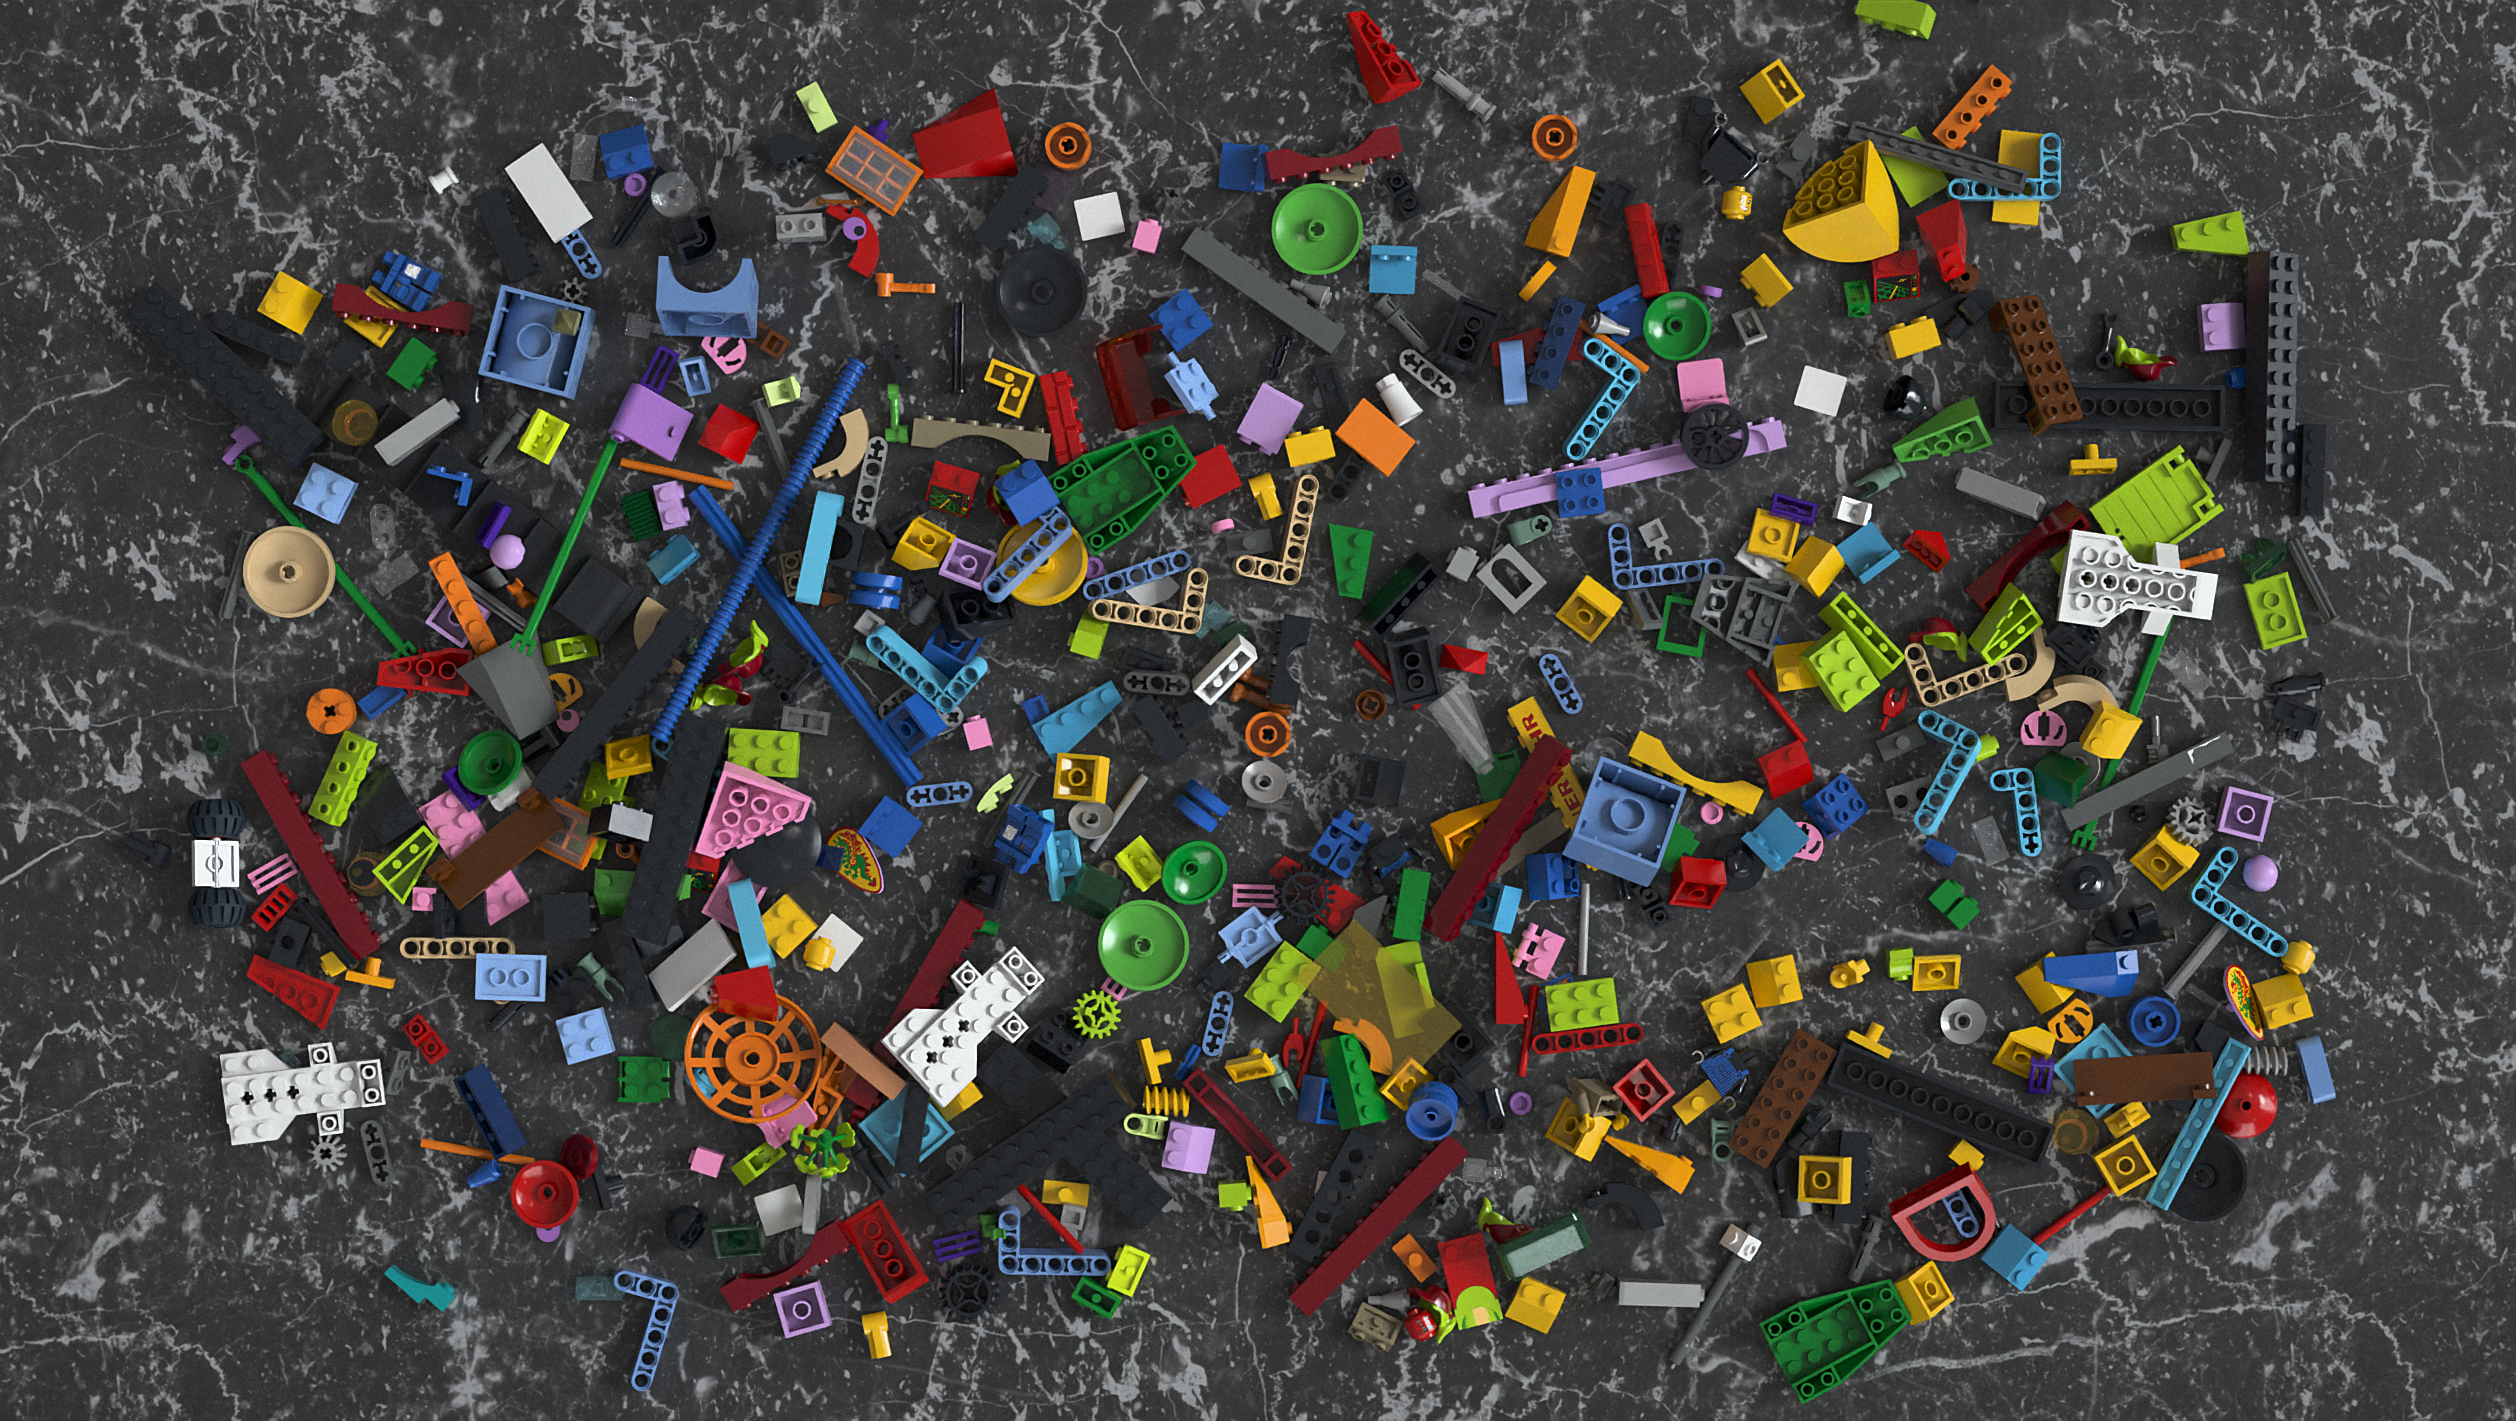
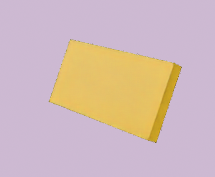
M2001 130L1997 162L2029 171L2027 178H2037V144L2039 139L2045 134ZM2046 138V139L2044 140V142H2043L2045 148H2046L2047 138ZM2025 184L2022 194L2029 196L2032 193V189L2028 184ZM1998 188L2000 195H2008L2009 190ZM1993 201L1991 221L2037 226L2040 201Z

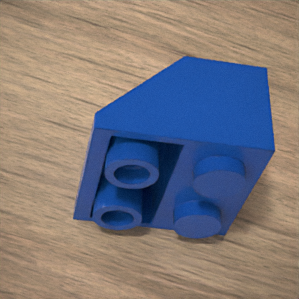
M1563 851L1526 855L1529 901L1580 896L1578 861L1562 855Z

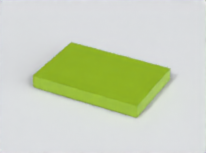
M1916 126L1900 134L1924 141ZM1878 153L1909 208L1946 188L1949 184L1942 171Z
M2288 571L2243 584L2262 650L2307 637Z

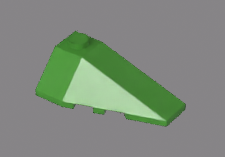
M1974 397L1949 406L1894 443L1892 448L1899 462L1903 463L1928 459L1930 455L1942 454V457L1950 456V452L1963 451L1964 454L1972 453L1993 445L1981 411Z
M595 869L594 894L600 914L623 916L636 871ZM686 875L679 901L690 898L691 875Z

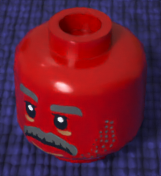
M1416 1306L1406 1312L1408 1316L1403 1324L1412 1339L1423 1342L1436 1334L1437 1322L1429 1309H1420Z

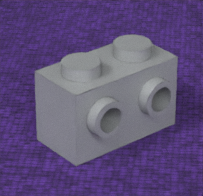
M1466 545L1463 549L1461 547H1458L1456 551L1452 549L1445 561L1449 564L1445 573L1464 583L1467 582L1479 559L1476 556L1477 551Z

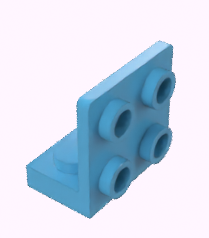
M1371 245L1369 292L1413 295L1415 293L1417 247Z
M1868 522L1866 526H1863L1836 546L1844 562L1861 585L1871 580L1901 557L1896 549L1893 550L1873 522Z
M1777 807L1753 832H1747L1741 838L1772 871H1779L1810 840L1780 807Z

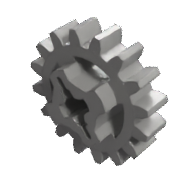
M2184 797L2182 800H2177L2168 809L2170 814L2166 816V819L2171 822L2167 827L2173 829L2171 836H2178L2177 842L2185 840V846L2192 843L2196 847L2200 843L2206 842L2214 834L2211 830L2216 825L2211 823V820L2215 817L2208 814L2211 810L2210 807L2206 809L2203 807L2204 801L2198 804L2196 797H2193L2191 800L2188 797Z

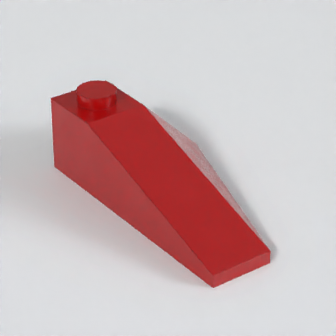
M1364 10L1346 14L1363 82L1374 104L1391 102L1421 85L1411 64L1406 59L1403 61L1396 54L1395 50L1397 48L1393 43L1389 45L1381 36V29Z
M446 648L380 662L377 685L472 696V688L455 670L474 660V650Z

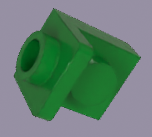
M1866 279L1843 283L1847 316L1860 318L1869 315L1871 302Z

